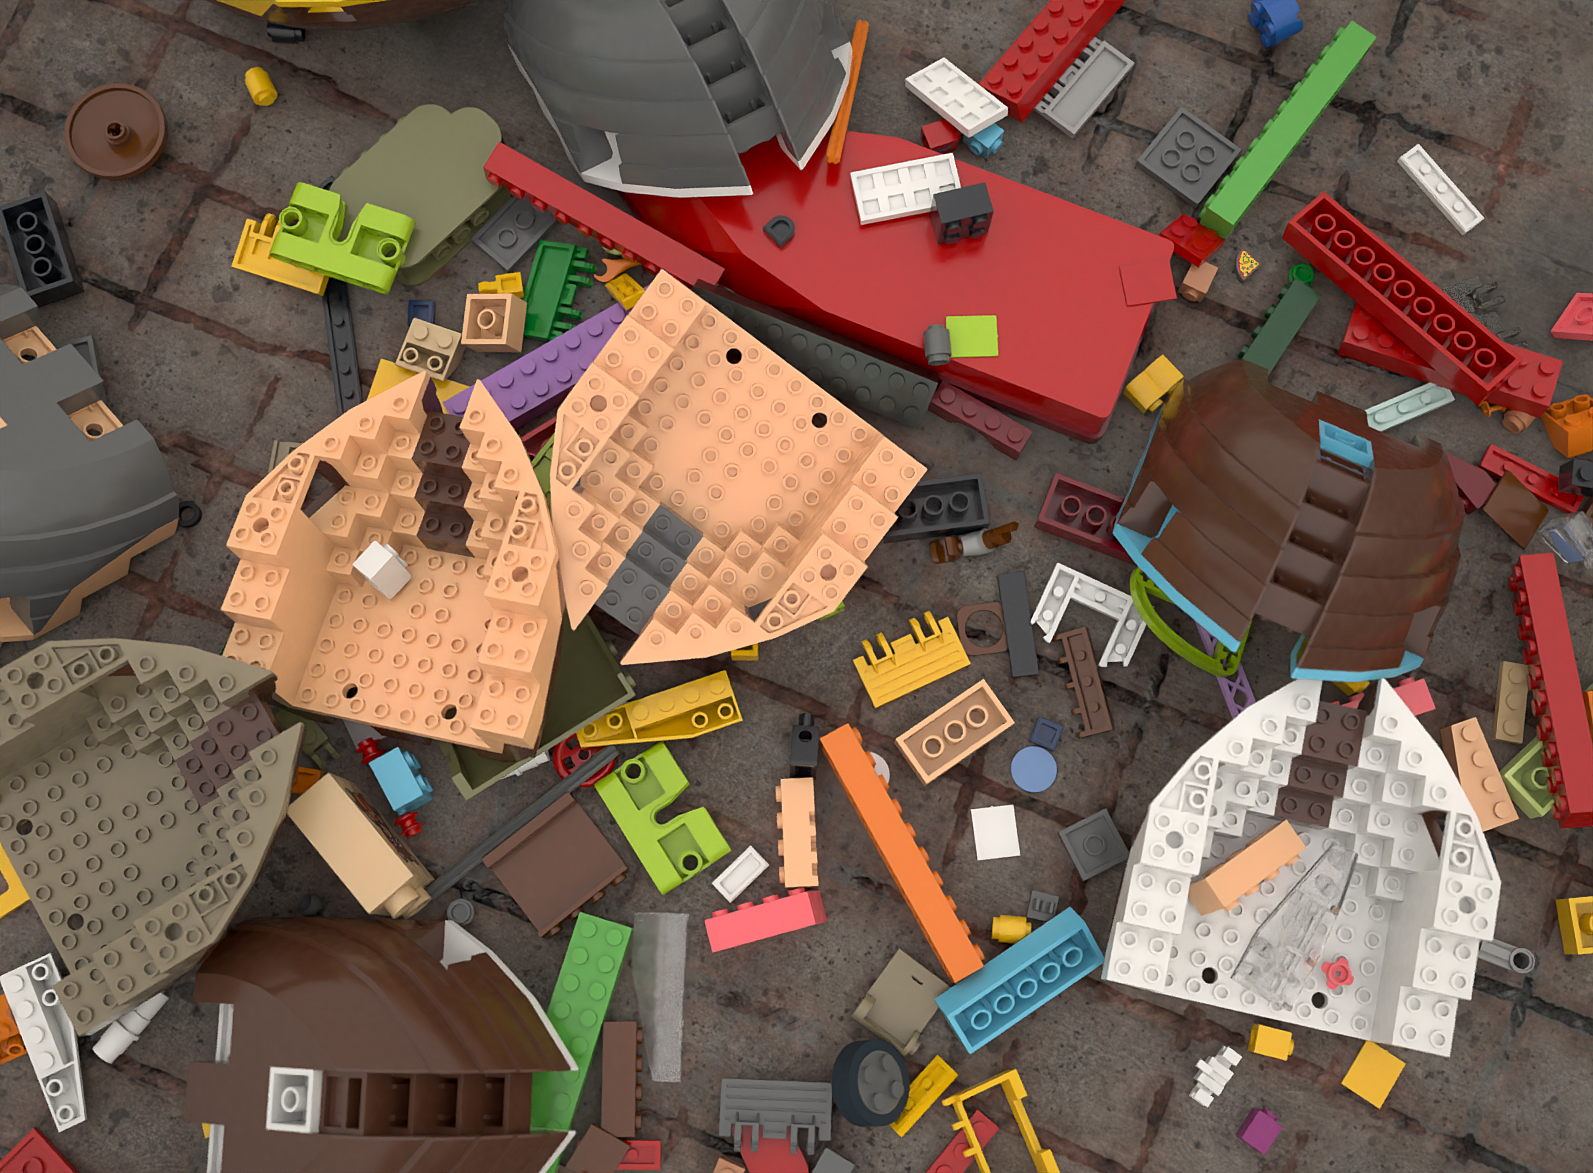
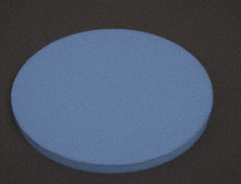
M1026 747L1020 750L1012 760V778L1025 791H1043L1056 778V762L1053 756L1041 747Z

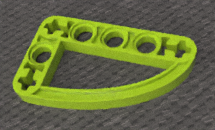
M1139 567L1134 569L1130 577L1132 600L1141 618L1152 632L1169 648L1197 667L1221 678L1234 674L1238 669L1251 623L1236 652L1231 651L1221 641L1217 640L1213 657H1210L1182 639L1160 618L1152 607L1146 592L1172 604L1175 603L1147 575L1146 577L1149 580L1143 581V576L1140 575L1144 572ZM1226 659L1225 665L1229 668L1223 670V664L1220 662Z

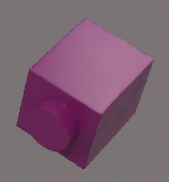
M1263 1107L1261 1111L1252 1108L1235 1136L1257 1152L1265 1155L1283 1126L1276 1122L1278 1117L1268 1109Z

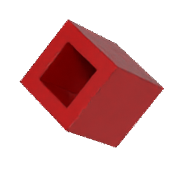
M946 119L922 126L920 139L925 148L946 154L957 150L958 140L961 139L960 131Z

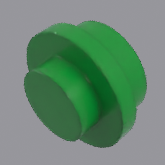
M1306 264L1294 265L1288 273L1290 284L1297 279L1309 287L1314 280L1312 268Z

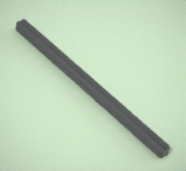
M614 745L605 746L427 886L425 890L432 898L430 902L434 901L483 862L481 859L567 792L571 793L617 757L619 755L618 749Z

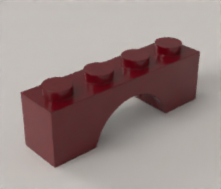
M944 380L940 383L928 406V411L947 422L960 423L977 431L996 450L1017 461L1033 432Z

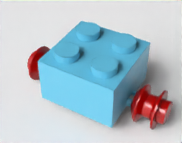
M369 737L358 744L359 748L355 753L363 754L364 758L361 764L371 766L393 810L399 812L397 813L399 817L394 823V826H401L403 830L399 836H406L407 839L413 838L422 832L421 827L424 825V822L417 823L415 818L419 813L413 810L434 799L430 793L434 791L433 786L427 777H423L418 769L421 768V764L414 753L411 754L409 751L399 747L386 753L385 749L379 750L377 747L380 739L374 740L373 737Z

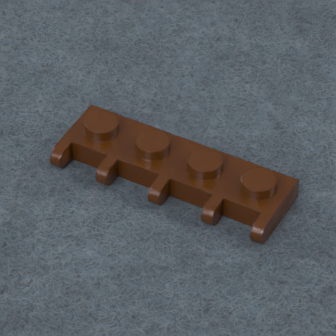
M1085 626L1054 635L1052 638L1053 642L1062 640L1066 657L1059 658L1058 663L1059 665L1069 664L1073 680L1071 683L1064 684L1065 690L1075 688L1080 707L1071 710L1072 716L1081 714L1086 730L1077 733L1078 739L1115 730L1088 627Z

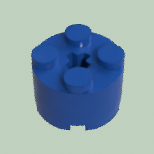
M1253 0L1251 2V13L1247 15L1248 21L1253 28H1258L1261 33L1260 41L1265 48L1275 46L1301 32L1303 29V20L1298 21L1296 15L1300 12L1296 0Z

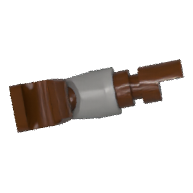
M1014 521L990 530L984 528L961 535L958 540L956 536L931 541L930 550L933 562L935 564H943L960 559L961 555L974 556L992 552L996 547L1011 542V532L1017 531L1019 524Z

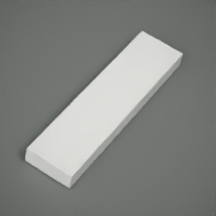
M1419 144L1398 159L1397 162L1462 236L1484 219L1480 212Z

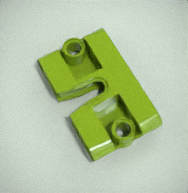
M297 182L289 201V207L285 208L279 215L281 227L276 234L269 255L279 261L382 294H389L398 269L405 263V250L416 221L404 214L366 203L353 222L346 240L338 242L344 224L346 202L341 201L340 194ZM299 219L295 226H290L293 220ZM397 250L394 256L386 257L389 251Z
M660 741L635 758L627 760L621 767L594 783V786L662 895H665L694 875L699 874L703 869L732 850L704 807L678 815L666 824L660 825L657 823V813L670 805L690 785L664 742ZM633 765H639L641 768V774L636 779H630L628 776V770ZM690 855H694L698 859V866L692 871L687 870L684 865L685 859Z

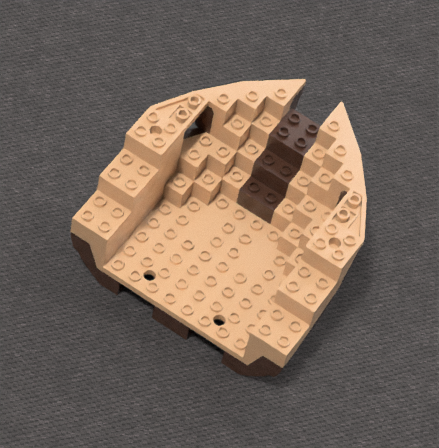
M423 371L348 410L292 451L246 495L226 544L241 560L221 607V611L235 622L222 656L274 672L278 680L275 681L276 691L272 693L270 704L309 720L334 725L336 718L370 725L382 736L428 746L431 745L432 739L469 746L480 757L502 762L520 761L529 757L535 758L545 728L551 693L559 670L563 643V614L566 608L560 561L549 513V505L522 440L482 382L477 379L464 417L444 414L436 395V386L428 372ZM316 470L326 480L334 484L323 491L302 512L300 509ZM374 541L383 547L386 544L391 546L399 554L398 556L408 564L406 570L412 576L391 600L374 588L352 565ZM357 687L358 692L356 696L347 699L348 690ZM450 708H457L456 716L446 720L445 713Z

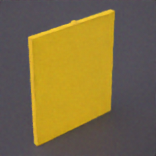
M1365 1041L1341 1084L1380 1109L1406 1063L1374 1042Z

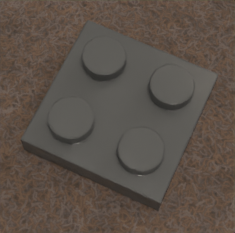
M1106 808L1057 832L1081 881L1126 860L1130 854Z

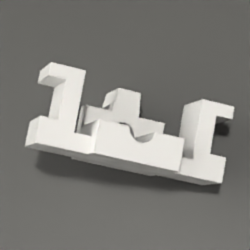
M1222 1046L1215 1057L1208 1056L1205 1062L1199 1059L1195 1065L1199 1068V1071L1194 1077L1198 1082L1189 1096L1202 1106L1209 1107L1214 1099L1211 1094L1220 1095L1225 1084L1234 1074L1229 1070L1230 1066H1236L1242 1056L1230 1047Z

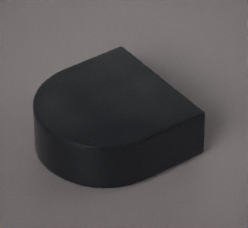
M776 216L763 227V231L781 249L793 238L795 226L789 217Z

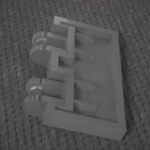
M722 1078L719 1136H731L732 1123L735 1124L734 1152H740L742 1148V1125H753L750 1148L752 1152L757 1153L759 1125H763V1138L786 1139L787 1126H791L790 1154H796L798 1150L797 1127L808 1128V1141L806 1145L808 1155H814L815 1127H819L818 1140L830 1141L832 1082Z

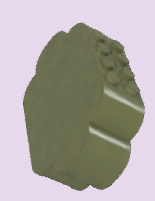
M435 104L421 105L412 110L407 116L401 117L397 121L396 126L389 132L382 134L374 146L363 151L354 164L344 168L340 176L331 185L329 191L340 194L341 201L346 202L344 224L338 242L346 240L353 222L366 203L404 214L415 220L416 224L405 250V263L398 269L395 279L408 286H418L428 282L472 242L471 238L512 196L509 193V189L502 185L500 187L494 186L487 181L483 169L498 142L505 145L497 123L487 113L478 108L465 107L451 114L445 108ZM397 250L389 251L386 257L394 256Z

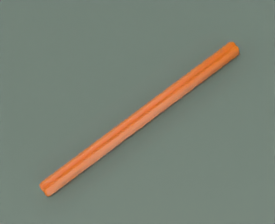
M858 20L855 25L851 43L853 51L849 83L833 122L826 153L828 163L833 162L837 164L840 162L869 30L868 21Z

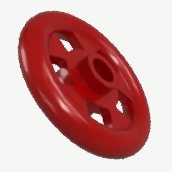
M574 733L554 746V767L559 776L565 779L605 746L581 748L580 743H578L570 750L566 746L573 737L578 740L577 734ZM583 750L589 752V757L585 760L579 757L580 752ZM571 756L575 767L568 770L564 759ZM616 757L579 787L594 786V783L610 774L615 766Z

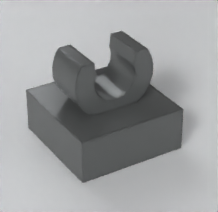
M1031 890L1026 917L1044 922L1050 921L1055 917L1059 896Z

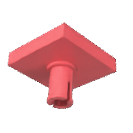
M1576 293L1550 331L1554 338L1593 341V293Z

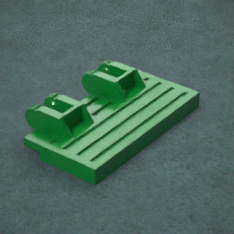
M540 240L525 288L524 298H522L523 301L527 302L523 338L549 342L576 327L574 324L562 323L563 318L583 319L584 313L579 310L564 308L562 305L573 306L578 287L592 288L593 281L591 279L576 276L577 272L596 274V265L576 261V259H587L589 252L587 248L577 247L574 244Z

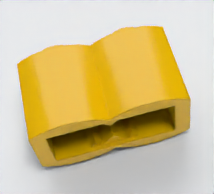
M1162 354L1125 387L1123 393L1143 414L1148 410L1153 413L1164 403L1161 399L1165 395L1170 394L1184 376Z

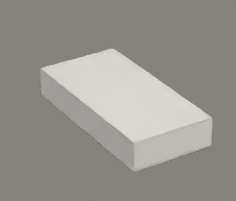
M750 846L712 884L731 903L769 864Z

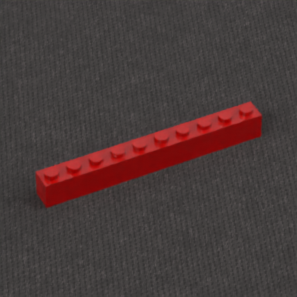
M498 142L483 166L487 181L494 186H504L509 189V193L520 200L525 198L532 202L531 205L537 210L552 213L554 218L564 225L569 223L575 226L581 235L588 238L592 236L598 239L600 245L608 250L614 248L622 253L623 258L632 263L637 261L644 265V269L655 276L663 269L691 290L698 279L716 286L723 279L725 271L723 267L501 142Z

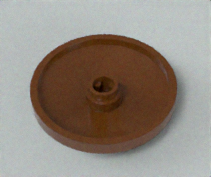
M123 83L102 85L83 95L71 108L64 128L65 144L73 160L90 175L105 180H124L143 173L161 156L168 138L167 119L157 101L143 89Z

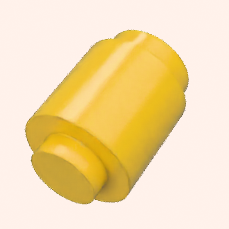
M254 67L246 72L245 84L254 103L262 106L271 105L277 98V91L269 74L261 67Z
M1010 915L993 917L992 939H998V942L1016 944L1031 933V923H1026V917Z

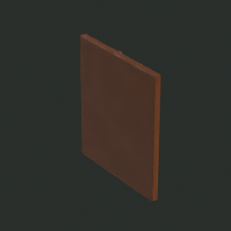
M592 1123L565 1165V1168L574 1173H614L630 1145Z

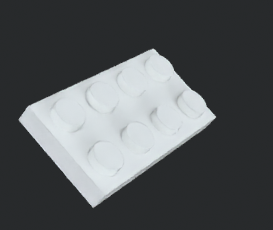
M945 58L936 61L905 79L906 88L968 138L1008 115L1007 106Z
M953 153L850 173L861 225L930 212L933 194L961 188Z

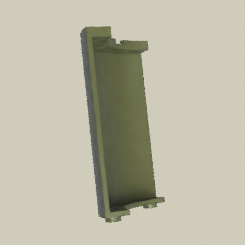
M567 606L565 608L559 670L551 693L545 728L535 757L636 695L633 687L636 686L635 681L629 672H623L615 658L618 651L611 640L607 642L604 640L588 612L576 629L572 630ZM450 708L445 713V719L450 720L454 718L457 714V708ZM437 740L445 756L448 755L451 760L448 763L451 779L465 800L470 799L534 759L529 757L520 761L502 762L480 757L469 746Z

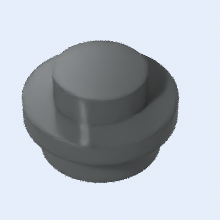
M456 899L448 906V919L454 921L459 926L469 924L474 918V907L466 899Z

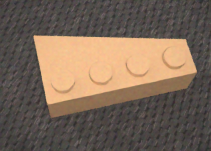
M1474 717L1440 729L1444 756L1476 813L1482 831L1484 832L1519 819L1477 718Z

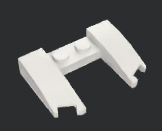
M1057 563L1030 623L1033 625L1037 622L1046 633L1043 639L1050 643L1068 602L1072 599L1117 620L1098 666L1107 667V662H1123V667H1127L1146 626L1134 605L1132 596Z

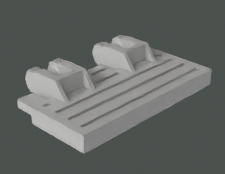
M1096 37L1087 45L1089 48L1086 47L1079 55L1085 63L1076 58L1049 90L1055 96V99L1046 94L1033 109L1072 139L1134 66L1132 60L1106 41L1101 42Z

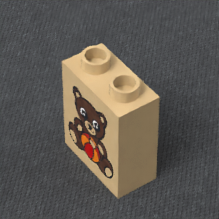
M327 773L288 806L287 814L369 914L388 915L394 919L402 915L405 919H409L423 909L432 899L425 888L435 881L434 877L355 782Z

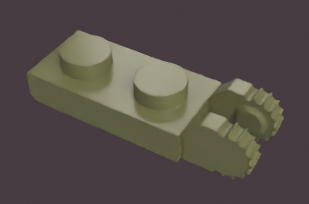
M283 709L275 715L286 730L299 722L305 725L307 733L303 751L322 770L328 767L324 758L317 752L322 746L326 748L331 757L337 759L341 756L339 751L330 742L331 738L317 721L303 718Z

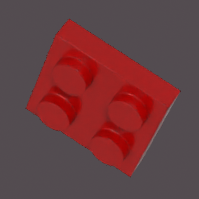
M1182 214L1159 234V236L1173 242V252L1198 268L1220 250L1225 242L1215 231L1205 228L1193 217Z

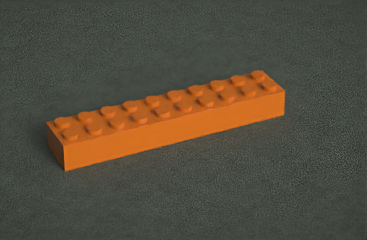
M847 723L820 738L819 746L950 982L956 983L984 967L982 960L985 957L977 944H971L968 938L971 932L965 921L957 919L954 913L957 907L950 895L945 896L940 887L944 884L936 870L931 872L927 862L930 859L923 846L918 848L913 839L916 837V833L909 822L904 824L900 817L903 810L896 798L890 799L887 793L889 789L887 781L882 774L879 776L874 770L876 762L869 750L864 752L862 749L863 739L856 727L851 729Z

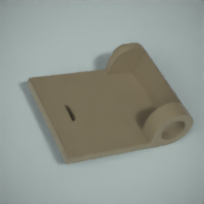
M899 948L856 1007L851 1017L880 1039L891 1043L902 1056L905 1057L908 1053L913 1055L921 1044V1041L918 1040L921 1031L939 1008L934 999L950 989L951 986Z

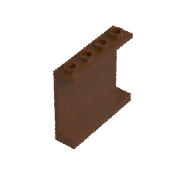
M569 792L481 859L487 868L492 869L538 930L537 934L540 938L545 936L552 938L563 929L561 924L568 918L571 921L576 919L580 912H584L582 909L584 905L589 901L593 904L606 895L603 890L611 884L614 887L619 885L627 878L625 873L630 870Z

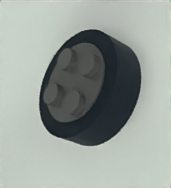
M882 1039L854 1041L846 1045L838 1054L832 1071V1092L835 1103L843 1117L855 1126L877 1127L887 1126L895 1122L903 1113L909 1096V1075L902 1055L891 1043Z

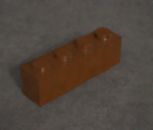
M639 1021L603 1022L601 1129L612 1133L615 1137H635L637 1130H642V1112H637L638 1101H642L643 1084H638V1072H643V1055H638V1044H643L644 1029L639 1027Z

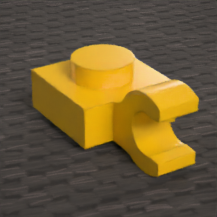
M521 272L495 275L496 281L478 283L479 293L513 294L518 298H524Z

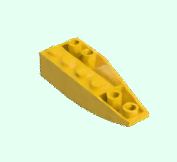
M726 670L618 706L580 729L576 734L581 748L689 739L743 720Z

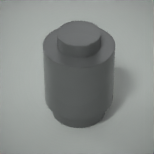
M941 324L928 326V330L923 332L925 358L928 359V364L932 366L948 364L950 362L949 357L952 356L949 329L944 328V325Z

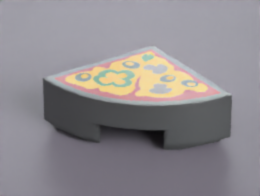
M1244 247L1240 250L1235 260L1236 276L1241 283L1247 280L1261 266V263Z

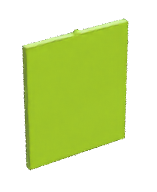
M996 315L946 316V329L950 331L952 356L949 358L998 357Z

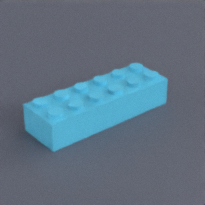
M1069 907L934 1000L959 1041L968 1053L972 1054L1103 964L1104 956L1085 921Z

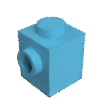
M994 123L969 138L964 135L963 142L968 145L974 154L981 155L986 159L991 153L996 154L1004 143L1002 141L1004 130Z

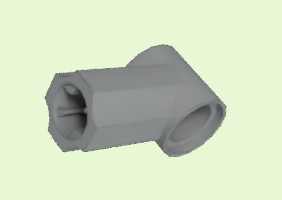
M1494 938L1493 941H1479L1477 958L1502 967L1510 973H1527L1535 965L1534 956L1527 949L1517 948ZM1515 954H1519L1523 960L1519 968L1513 962Z

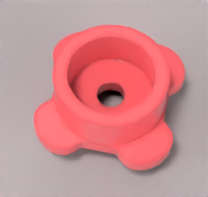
M1339 958L1337 962H1324L1322 964L1321 970L1326 975V985L1329 989L1335 990L1339 985H1351L1353 983L1354 977L1351 975V970L1348 967L1349 962L1345 958ZM1336 971L1340 972L1339 976L1335 975Z

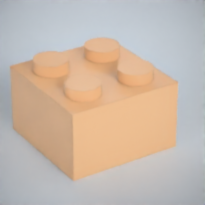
M467 294L461 344L476 352H521L527 302L513 294Z

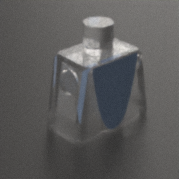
M1582 511L1555 516L1537 532L1566 563L1582 562L1589 571L1593 570V526Z

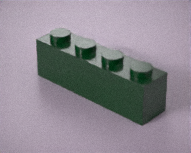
M1297 279L1290 286L1284 285L1277 296L1281 299L1278 305L1272 304L1264 315L1267 321L1263 326L1258 324L1250 336L1254 339L1251 345L1245 344L1237 355L1240 359H1245L1268 369V375L1321 297L1320 293Z

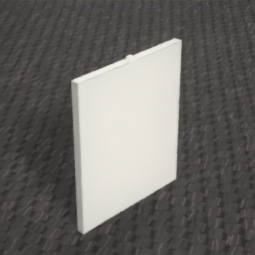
M1013 805L971 809L977 860L1020 856Z

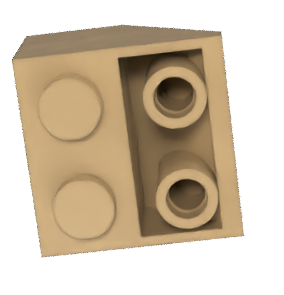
M413 318L395 365L416 373L427 371L431 378L445 382L459 366L466 346L461 344L462 334Z

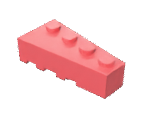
M804 887L788 891L789 897L779 899L778 894L762 898L764 904L757 906L753 905V901L737 905L738 911L728 913V909L712 912L713 918L704 920L712 953L777 936L785 932L799 930L807 926L828 922L820 890L805 892Z

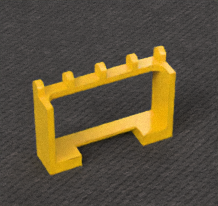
M1016 1069L1003 1071L942 1100L943 1106L953 1104L959 1118L958 1122L952 1124L953 1130L963 1128L970 1148L963 1151L964 1156L968 1157L974 1154L981 1173H991L964 1110L962 1100L1001 1083L1038 1173H1060L1051 1150L1041 1149L1021 1102V1098L1027 1096V1093Z

